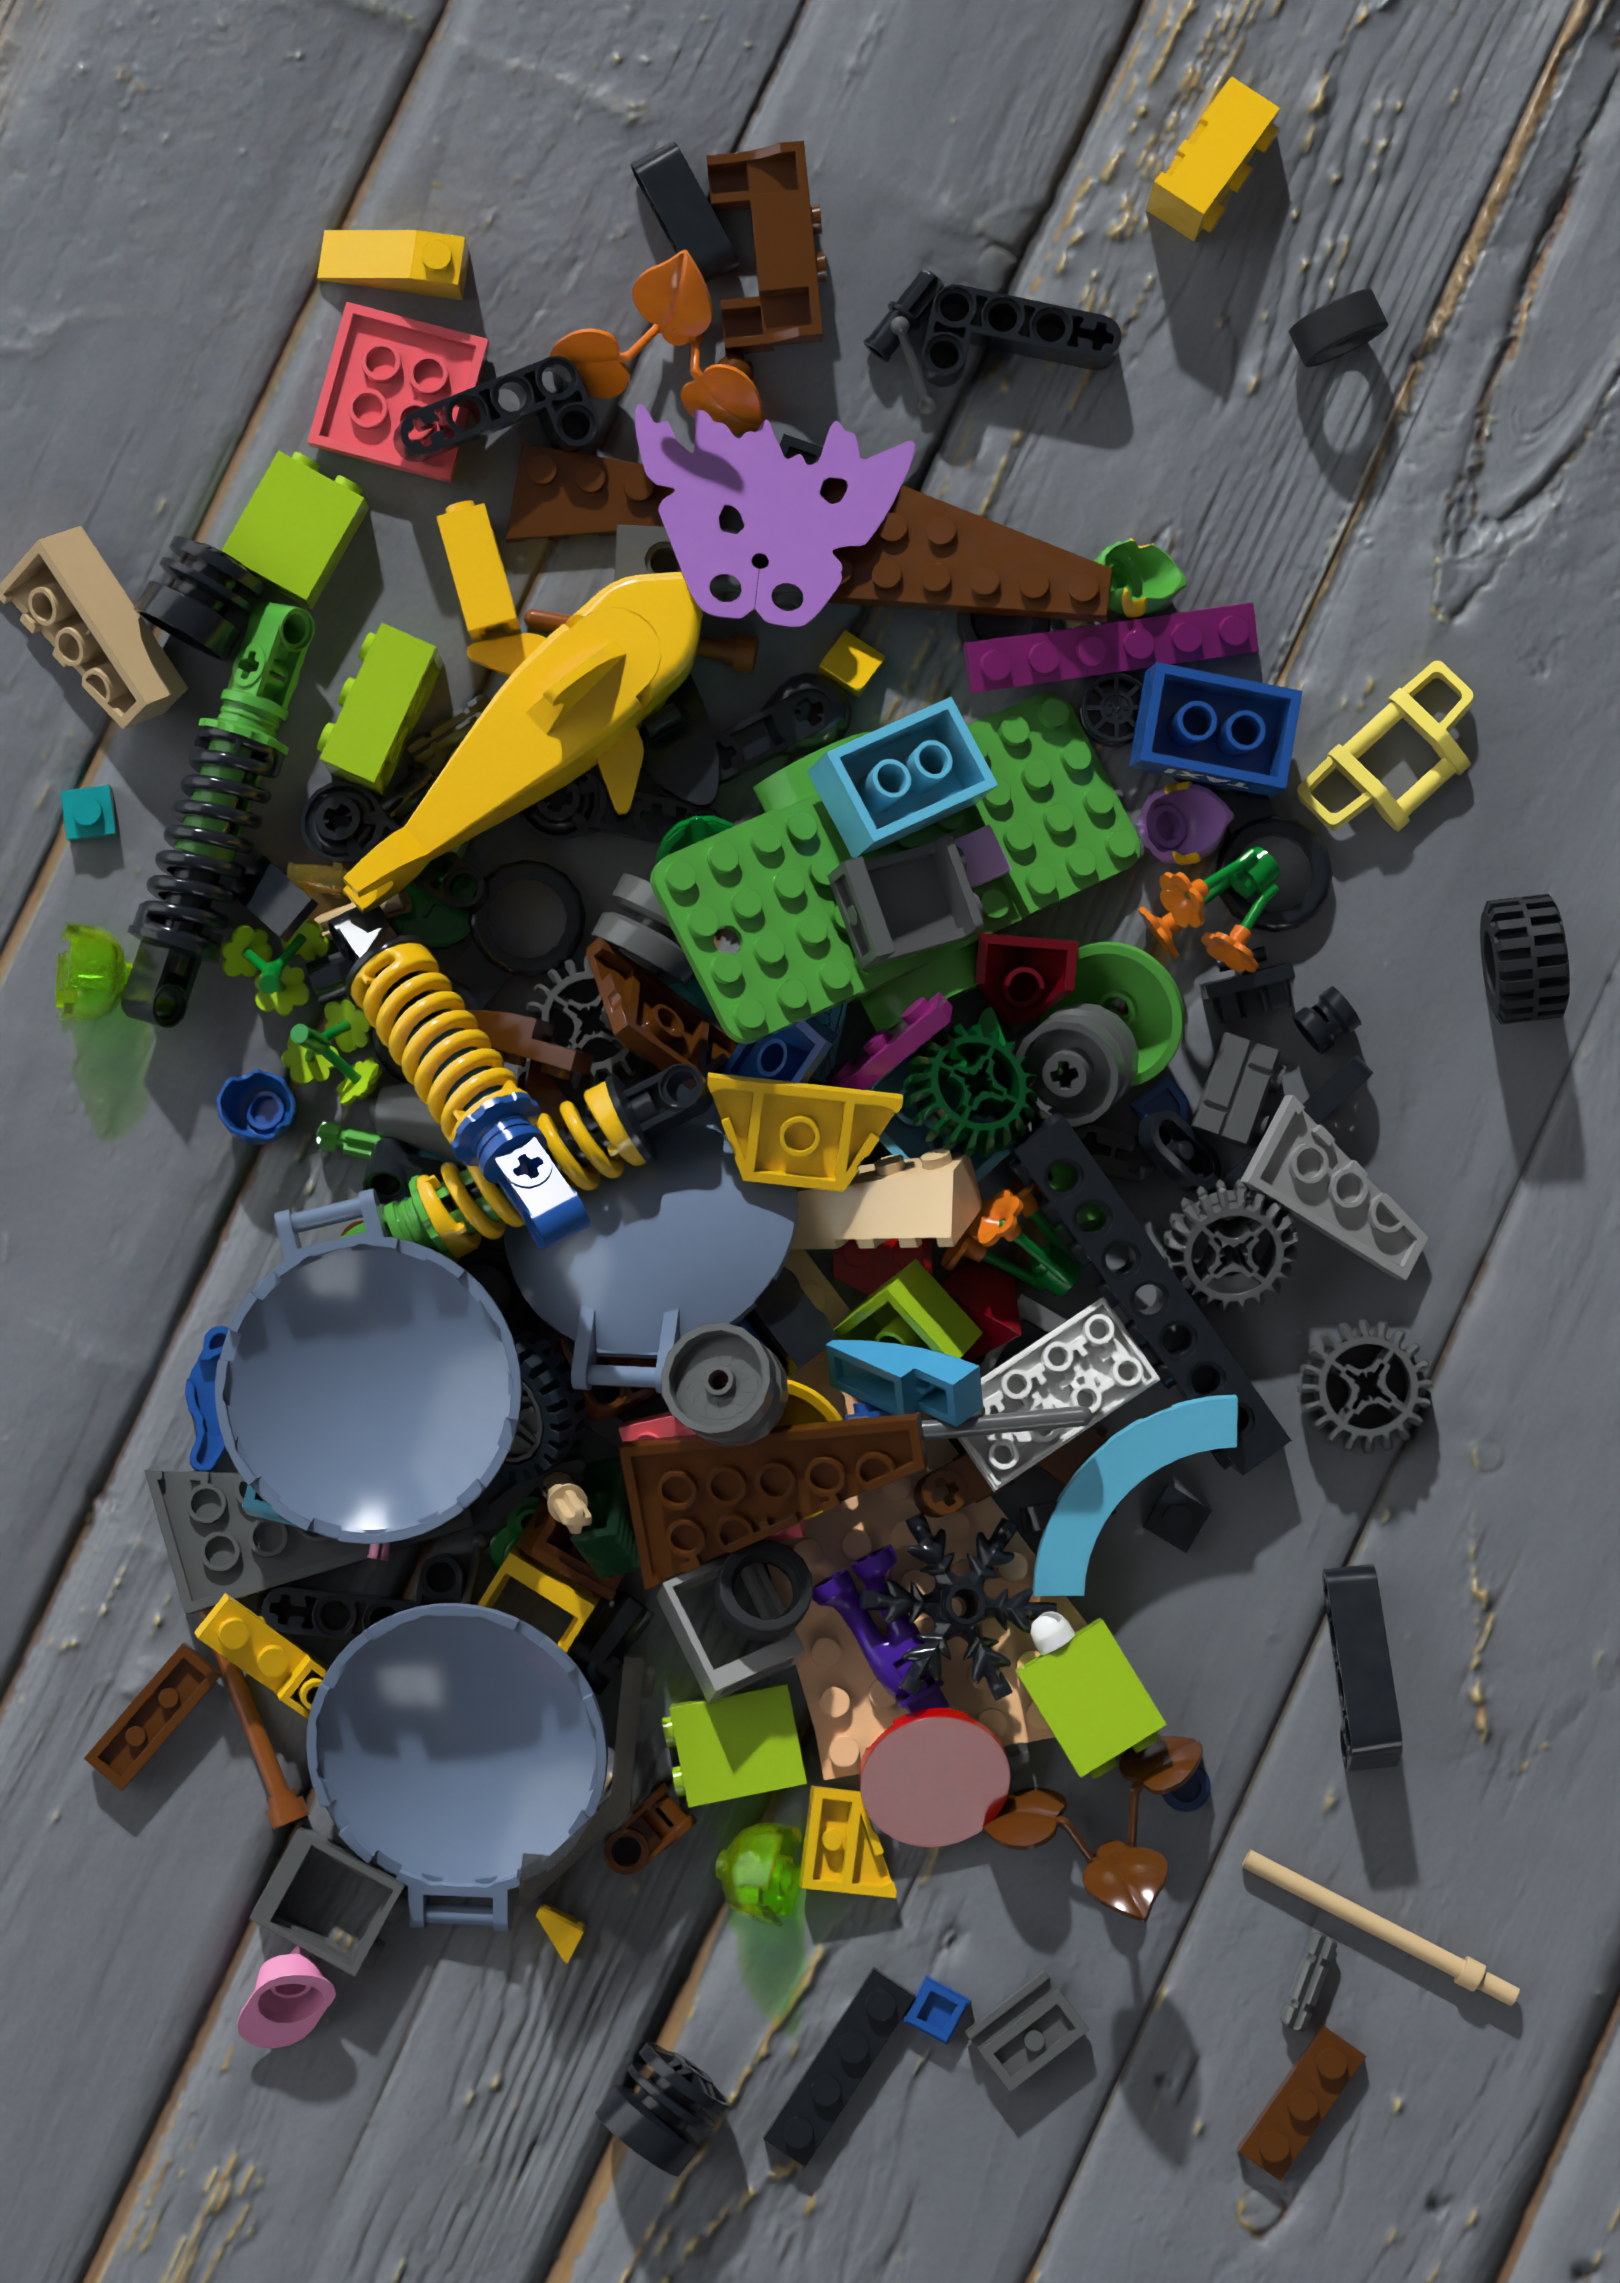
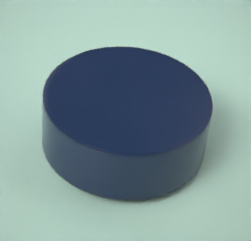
M1198 1766L1185 1784L1172 1792L1163 1794L1162 1797L1175 1810L1181 1812L1197 1810L1205 1804L1210 1795L1211 1783L1209 1776L1201 1766Z

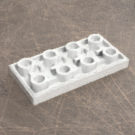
M1102 1297L982 1377L983 1408L973 1415L1086 1406L1092 1412V1420L1088 1425L960 1437L958 1440L993 1492H995L1161 1379L1127 1332L1114 1310H1111L1104 1297Z

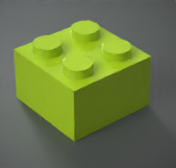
M914 1259L860 1301L833 1330L839 1337L837 1340L896 1343L925 1348L957 1358H961L983 1334L917 1259Z

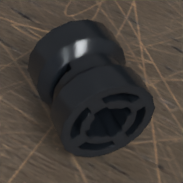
M1333 986L1319 995L1318 1003L1313 1007H1303L1292 1016V1020L1312 1048L1321 1055L1334 1046L1335 1038L1341 1033L1349 1034L1361 1025V1020L1353 1007Z

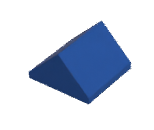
M812 1017L750 1044L739 1043L719 1074L807 1083L839 1034Z

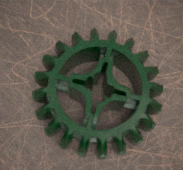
M961 1023L953 1026L948 1033L943 1029L938 1031L930 1038L931 1041L928 1040L916 1050L917 1057H913L907 1065L906 1070L911 1075L904 1080L903 1089L912 1094L906 1099L905 1108L915 1109L919 1112L913 1119V1126L925 1124L930 1129L926 1135V1142L933 1141L939 1137L943 1140L942 1148L944 1150L951 1151L957 1145L959 1152L967 1157H970L975 1151L981 1159L989 1157L994 1150L998 1153L1005 1151L1011 1146L1012 1141H1018L1025 1134V1126L1034 1119V1114L1036 1113L1031 1107L1037 1102L1039 1094L1029 1088L1036 1082L1037 1075L1023 1071V1068L1028 1064L1029 1057L1016 1058L1012 1054L1016 1041L1008 1042L1005 1046L998 1042L999 1030L991 1031L987 1037H984L980 1024L973 1025L967 1032ZM966 1060L973 1062V1065L966 1068L954 1064L951 1067L943 1062ZM969 1087L974 1092L973 1095L968 1091ZM971 1097H975V1098L969 1103L970 1098H971ZM971 1115H979L984 1118L990 1115L999 1120L992 1123H975L968 1119Z

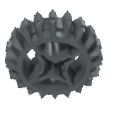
M584 957L585 971L578 973L571 959L565 961V968L570 976L563 980L557 971L551 969L547 974L556 986L550 991L544 985L537 984L534 990L539 996L545 998L544 1004L528 1002L527 1010L533 1014L541 1015L540 1020L551 1023L555 1008L571 1019L574 1023V1032L567 1048L585 1053L591 1044L605 1042L621 1050L615 1056L605 1061L592 1063L589 1074L591 1088L601 1083L600 1074L607 1073L608 1076L615 1074L618 1077L615 1070L621 1066L631 1077L637 1074V1070L629 1060L634 1055L639 1060L647 1062L648 1060L638 1052L630 1051L617 1037L610 1036L603 1031L595 1034L593 1030L592 1035L585 1034L583 1037L582 1033L585 1026L578 1015L571 1011L575 1010L581 1015L589 1012L592 1017V1011L599 1012L601 1010L600 1020L609 1033L614 1035L601 995L599 994L593 1002L588 1004H580L564 996L578 986L596 984L588 957ZM552 1034L550 1043L556 1044ZM573 1072L571 1078L572 1087L580 1088L584 1074ZM553 1076L558 1081L562 1080V1078Z
M1240 1179L1234 1184L1233 1190H1227L1225 1183L1218 1180L1215 1186L1217 1192L1208 1194L1204 1187L1199 1186L1197 1190L1198 1202L1195 1203L1190 1199L1183 1198L1181 1207L1185 1214L1171 1213L1169 1221L1173 1230L1165 1231L1164 1233L1165 1245L1170 1247L1164 1251V1258L1167 1264L1172 1266V1271L1179 1281L1182 1282L1188 1294L1192 1296L1197 1293L1198 1303L1203 1308L1215 1298L1217 1308L1222 1312L1228 1307L1229 1301H1236L1237 1308L1244 1312L1247 1305L1246 1299L1254 1297L1255 1302L1263 1306L1265 1301L1263 1291L1268 1289L1279 1294L1281 1285L1277 1277L1291 1278L1293 1270L1288 1262L1298 1260L1299 1253L1297 1247L1293 1244L1298 1242L1299 1236L1297 1229L1290 1226L1293 1222L1291 1213L1284 1209L1280 1210L1282 1206L1280 1202L1266 1199V1194L1259 1190H1251L1247 1193L1246 1185ZM1227 1216H1238L1232 1220L1221 1219ZM1267 1228L1270 1232L1269 1246L1262 1259L1258 1260L1253 1247L1260 1240L1258 1235ZM1203 1231L1206 1234L1209 1245L1203 1250L1204 1257L1196 1263L1191 1257L1192 1248L1197 1236ZM1221 1241H1222L1224 1244H1227V1243H1228L1229 1245H1226V1246L1222 1247ZM1240 1244L1241 1250H1239L1237 1247H1234ZM1233 1271L1241 1272L1235 1275H1225L1226 1273Z
M1360 1319L1356 1324L1355 1336H1353L1347 1323L1338 1324V1333L1341 1340L1337 1342L1332 1334L1324 1332L1320 1335V1338L1328 1350L1324 1353L1314 1346L1309 1347L1307 1350L1308 1355L1318 1361L1317 1366L1303 1364L1299 1368L1300 1373L1313 1376L1312 1384H1300L1297 1386L1298 1393H1313L1314 1401L1301 1405V1410L1303 1413H1308L1318 1409L1321 1415L1311 1422L1310 1427L1313 1430H1319L1328 1423L1331 1428L1326 1433L1325 1441L1329 1444L1337 1441L1341 1433L1344 1434V1451L1352 1452L1358 1438H1361V1448L1364 1454L1373 1453L1374 1438H1378L1383 1450H1391L1393 1448L1391 1432H1394L1401 1441H1407L1410 1439V1434L1403 1423L1407 1421L1416 1427H1420L1423 1424L1424 1420L1412 1412L1414 1406L1426 1409L1431 1407L1432 1402L1430 1400L1418 1397V1389L1433 1388V1381L1428 1379L1418 1380L1416 1373L1427 1370L1430 1364L1427 1360L1418 1361L1414 1364L1410 1360L1420 1350L1418 1343H1412L1404 1349L1399 1347L1405 1339V1331L1398 1329L1389 1340L1386 1339L1388 1330L1386 1322L1379 1321L1375 1326L1373 1335H1370L1368 1321ZM1357 1345H1370L1380 1349L1376 1357L1371 1359L1362 1369L1345 1364L1337 1359V1357L1345 1350ZM1392 1359L1397 1363L1403 1377L1404 1392L1402 1401L1398 1400L1397 1396L1386 1385V1374L1391 1367L1389 1364ZM1328 1372L1334 1374V1377L1343 1384L1345 1389V1398L1340 1405L1341 1410L1338 1414L1332 1409L1327 1397L1326 1380ZM1367 1373H1374L1371 1386L1376 1390L1375 1393L1381 1397L1364 1395L1363 1400H1357L1360 1388L1351 1377L1367 1378ZM1370 1404L1386 1409L1393 1414L1390 1419L1376 1427L1363 1429L1350 1425L1355 1415H1359Z

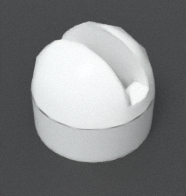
M1054 1611L1043 1612L1032 1623L1030 1632L1033 1642L1041 1655L1060 1648L1076 1635L1069 1622L1061 1614Z

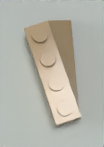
M82 526L39 539L0 583V600L3 604L12 602L21 611L20 621L32 634L40 631L55 647L52 655L63 667L73 666L82 676V687L122 729L164 714L188 689L142 617L134 610V605Z
M943 1148L926 1152L919 1158L904 1159L902 1155H890L877 1160L874 1164L859 1165L857 1174L844 1192L797 1187L799 1202L798 1222L791 1250L837 1249L845 1245L849 1239H855L859 1249L876 1248L889 1239H898L900 1248L919 1247L922 1244L921 1239L936 1238L938 1247H954L983 1208L971 1158L960 1152L950 1153V1150H944Z

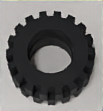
M1539 894L1487 901L1481 915L1480 945L1485 987L1493 1014L1500 1024L1563 1017L1569 1001L1570 972L1564 926L1554 900L1549 894Z

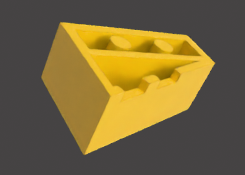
M1231 76L1200 118L1199 125L1188 140L1185 139L1175 153L1177 157L1167 172L1161 171L1155 179L1146 211L1193 242H1195L1203 229L1211 233L1226 211V207L1220 204L1230 189L1235 193L1241 190L1253 171L1248 162L1257 149L1265 153L1279 133L1280 128L1275 125V121L1280 108Z

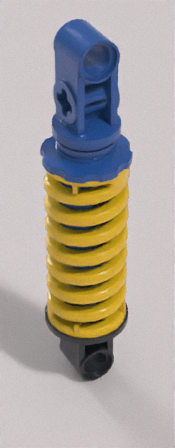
M380 905L364 914L356 906L328 920V928L335 945L341 955L352 965L345 980L346 995L355 1006L363 1009L364 1016L368 1023L376 1029L382 1044L389 1048V1053L395 1063L402 1067V1072L407 1081L415 1086V1092L419 1099L428 1106V1111L433 1120L441 1125V1130L450 1143L451 1150L456 1159H461L464 1165L479 1166V1170L487 1181L499 1183L512 1205L524 1220L529 1233L541 1250L544 1251L590 1227V1219L580 1197L566 1183L549 1155L545 1152L547 1140L541 1130L536 1127L540 1117L539 1105L530 1098L526 1091L517 1088L518 1081L514 1073L504 1068L505 1062L501 1054L491 1049V1041L488 1035L478 1030V1022L475 1016L465 1011V1003L461 996L452 992V984L448 977L439 973V966L427 942L415 935L397 936Z

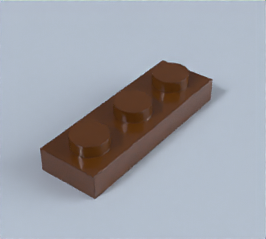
M186 1642L182 1643L84 1759L120 1791H123L221 1678L222 1673Z
M1322 2024L1238 2145V2151L1280 2181L1359 2068L1366 2055Z

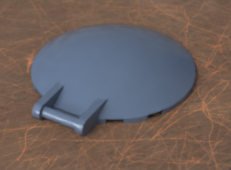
M650 1077L631 1079L622 1083L628 1089ZM680 1084L676 1093L678 1102H685L691 1099L696 1092L697 1086L689 1090ZM584 1098L574 1104L581 1118L591 1114ZM714 1101L709 1110L704 1114L653 1139L658 1155L656 1161L634 1166L624 1159V1170L621 1176L607 1178L600 1173L599 1185L590 1191L583 1190L577 1186V1194L590 1219V1227L543 1251L533 1240L526 1224L521 1227H512L506 1223L504 1243L507 1260L520 1292L534 1312L547 1325L552 1326L575 1343L571 1368V1384L573 1389L590 1390L593 1385L655 1388L657 1393H662V1369L668 1352L681 1336L704 1324L719 1322L731 1325L737 1324L757 1306L755 1301L767 1288L772 1279L777 1280L788 1259L798 1222V1189L795 1186L742 1180L735 1161V1155L725 1134ZM597 1356L657 1359L656 1367L596 1365Z
M373 1188L359 1192L358 1198L292 1213L291 1209L274 1213L284 1262L276 1266L252 1292H249L237 1309L228 1326L229 1330L223 1344L220 1359L217 1362L215 1378V1403L220 1431L232 1462L247 1485H251L255 1492L272 1507L271 1510L305 1531L309 1530L342 1542L360 1544L388 1543L426 1533L446 1523L472 1504L492 1482L510 1451L517 1431L522 1402V1375L517 1348L509 1326L493 1298L472 1275L448 1257L417 1243L388 1237L378 1195ZM362 1217L364 1219L366 1232L306 1247L301 1246L298 1233Z
M439 1603L418 1606L395 1613L364 1630L343 1649L326 1672L322 1683L316 1691L307 1726L306 1749L308 1768L321 1808L325 1807L330 1817L340 1830L338 1835L353 1852L367 1864L372 1861L385 1871L397 1876L396 1881L408 1886L410 1928H427L428 1923L493 1926L494 1931L510 1932L513 1923V1888L520 1886L523 1881L536 1876L544 1870H550L576 1846L597 1811L607 1776L608 1746L603 1716L597 1699L578 1666L561 1647L532 1625L504 1612L478 1605ZM429 1895L493 1898V1906L429 1903Z

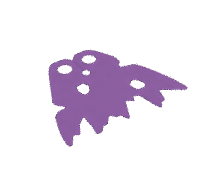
M638 404L635 411V429L646 475L656 485L675 490L674 493L662 500L658 509L668 538L695 602L707 614L718 617L741 619L755 608L765 622L774 625L801 627L813 620L841 584L842 563L835 557L833 550L867 544L891 508L908 474L915 452L916 444L913 441H907L864 460L860 456L855 434L845 431L842 425L835 421L830 426L818 462L807 465L801 454L789 459L783 456L768 420H764L761 423L758 431H749L741 438H737L726 424L713 421L710 415L703 410H695L696 432L694 452L690 453L677 441L668 421L655 423L646 407ZM838 478L846 481L848 485L847 491L840 502L830 504L820 495L824 480ZM724 505L734 507L742 517L744 528L738 534L723 532L720 528L719 516ZM756 554H763L768 558L769 564L763 569H758L753 566L751 562L752 557ZM719 575L733 576L741 584V594L736 600L731 602L719 601L710 592L711 581ZM789 583L798 587L803 594L802 605L793 611H785L775 606L772 601V592L778 585Z

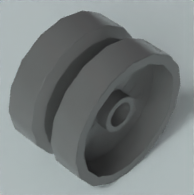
M623 873L612 896L617 906L634 916L635 919L632 920L615 912H603L591 936L594 939L601 937L650 974L659 975L687 987L694 972L681 946L676 943L677 938L652 890L651 883L631 874Z
M1076 1003L1059 1008L1023 1039L1015 1057H1029L1028 1064L1023 1068V1071L1037 1075L1036 1082L1029 1088L1039 1094L1037 1102L1031 1107L1036 1112L1035 1114L1046 1120L1053 1114L1058 1113L1066 1118L1071 1127H1076L1094 1122L1130 1089L1138 1073L1139 1051L1132 1031L1117 1014L1100 1005Z
M724 1322L700 1325L682 1335L668 1352L661 1373L662 1396L671 1414L706 1442L726 1448L747 1446L768 1435L782 1418L789 1397L787 1374L778 1357L744 1328Z

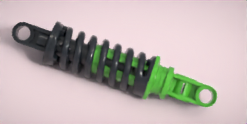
M262 602L253 609L249 617L243 643L233 663L228 687L223 689L220 700L223 702V706L220 709L221 713L217 719L200 718L199 731L194 746L203 749L193 751L189 757L190 766L199 774L187 775L181 781V790L191 800H179L173 804L172 813L183 825H171L165 828L164 840L175 850L160 851L155 857L157 867L168 875L151 876L146 884L147 890L161 901L148 900L139 904L133 925H130L127 931L141 941L128 981L121 994L122 1009L132 1019L164 1028H172L178 1025L186 1014L188 1000L201 962L218 963L220 955L218 952L224 936L210 932L208 937L201 933L204 925L218 929H224L228 926L229 918L227 915L210 908L212 900L232 904L238 896L235 890L219 884L220 877L224 875L241 879L245 876L246 869L244 865L235 862L234 859L237 852L249 854L254 849V842L242 836L245 826L258 829L263 823L260 815L251 812L254 801L267 804L271 799L270 791L259 787L262 776L272 779L276 778L279 775L284 758L288 757L290 751L287 746L276 738L277 732L280 730V724L287 721L289 715L287 708L291 696L297 687L299 673L315 632L313 617L304 608ZM250 666L257 670L256 672H250L248 671L247 667ZM275 675H277V676H279V675L283 676V677H284V680L281 681V680L275 678Z

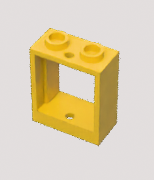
M468 500L446 507V514L436 516L472 642L477 643L522 634L485 503L475 505L474 501Z
M516 1545L503 1562L479 1601L478 1606L492 1609L511 1577L515 1578L574 1616L557 1644L567 1654L602 1596L530 1557Z

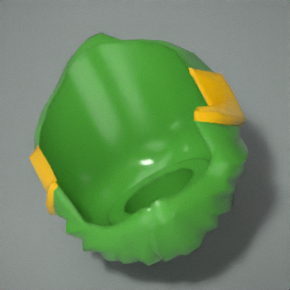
M1132 538L1124 540L1122 543L1117 541L1113 546H1107L1093 560L1112 568L1113 580L1109 610L1125 615L1129 619L1145 617L1163 611L1174 597L1187 587V580L1182 570L1176 565L1170 555L1155 546L1154 543L1138 546Z

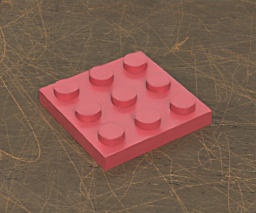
M346 302L307 442L309 446L451 484L462 446L425 461H407L398 454L394 447V431L411 412L478 386L490 345L489 339ZM464 407L453 408L452 417L455 424L462 429H467L471 411ZM438 422L433 428L423 432H418L414 426V429L408 435L411 442L419 440L423 445L430 435L440 431Z

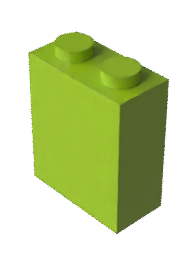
M278 450L221 551L241 562L262 583L312 610L367 514L369 506L365 498L361 496L363 489L356 483L340 475H337L333 481L319 473L320 465L309 457L296 451L290 457Z
M1101 1618L1077 1631L1076 1635L1060 1648L1045 1655L1040 1654L1015 1669L1016 1674L1080 1778L1089 1773L1092 1779H1095L1107 1773L1119 1764L1115 1756L1130 1747L1136 1753L1146 1749L1161 1738L1158 1730L1167 1725L1104 1620Z
M788 1681L736 1691L709 1704L706 1698L671 1704L669 1707L670 1717L662 1718L667 1748L677 1747L680 1766L671 1768L676 1796H686L688 1808L807 1784Z

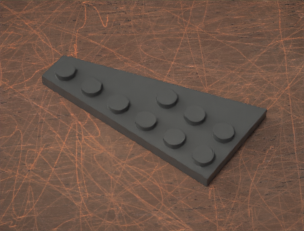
M144 1470L186 1615L215 1607L225 1593L238 1600L372 1559L367 1558L370 1544L342 1542L309 1530L305 1531L299 1527L247 1515L242 1504L248 1485L240 1473ZM470 1506L446 1523L426 1533L391 1542L389 1553L476 1527ZM381 1543L379 1546L378 1556L380 1554Z

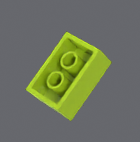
M381 622L376 634L372 632L367 634L358 655V659L363 661V664L356 679L349 677L343 685L338 698V705L343 706L335 724L330 722L326 724L319 738L317 750L322 751L319 759L330 774L345 781L362 785L368 791L384 797L406 751L405 743L412 737L445 664L436 646Z

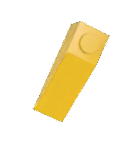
M324 230L317 279L319 281L463 301L470 252L466 238L463 236L420 230Z

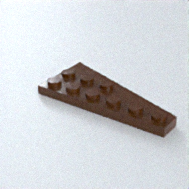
M838 478L826 479L824 499L830 504L840 502L847 491L848 485L846 481ZM901 485L883 522L866 545L848 546L833 550L835 557L842 563V580L827 603L1108 622L1113 580L1112 568Z
M920 1413L777 1426L768 1435L750 1445L731 1448L708 1443L697 1434L624 1441L619 1447L645 1590L661 1584L664 1579L680 1572L687 1573L696 1569L703 1562L721 1554L735 1552L800 1523L801 1519L822 1510L826 1512L841 1505L842 1501L867 1490L870 1492L924 1469L927 1465L928 1457Z

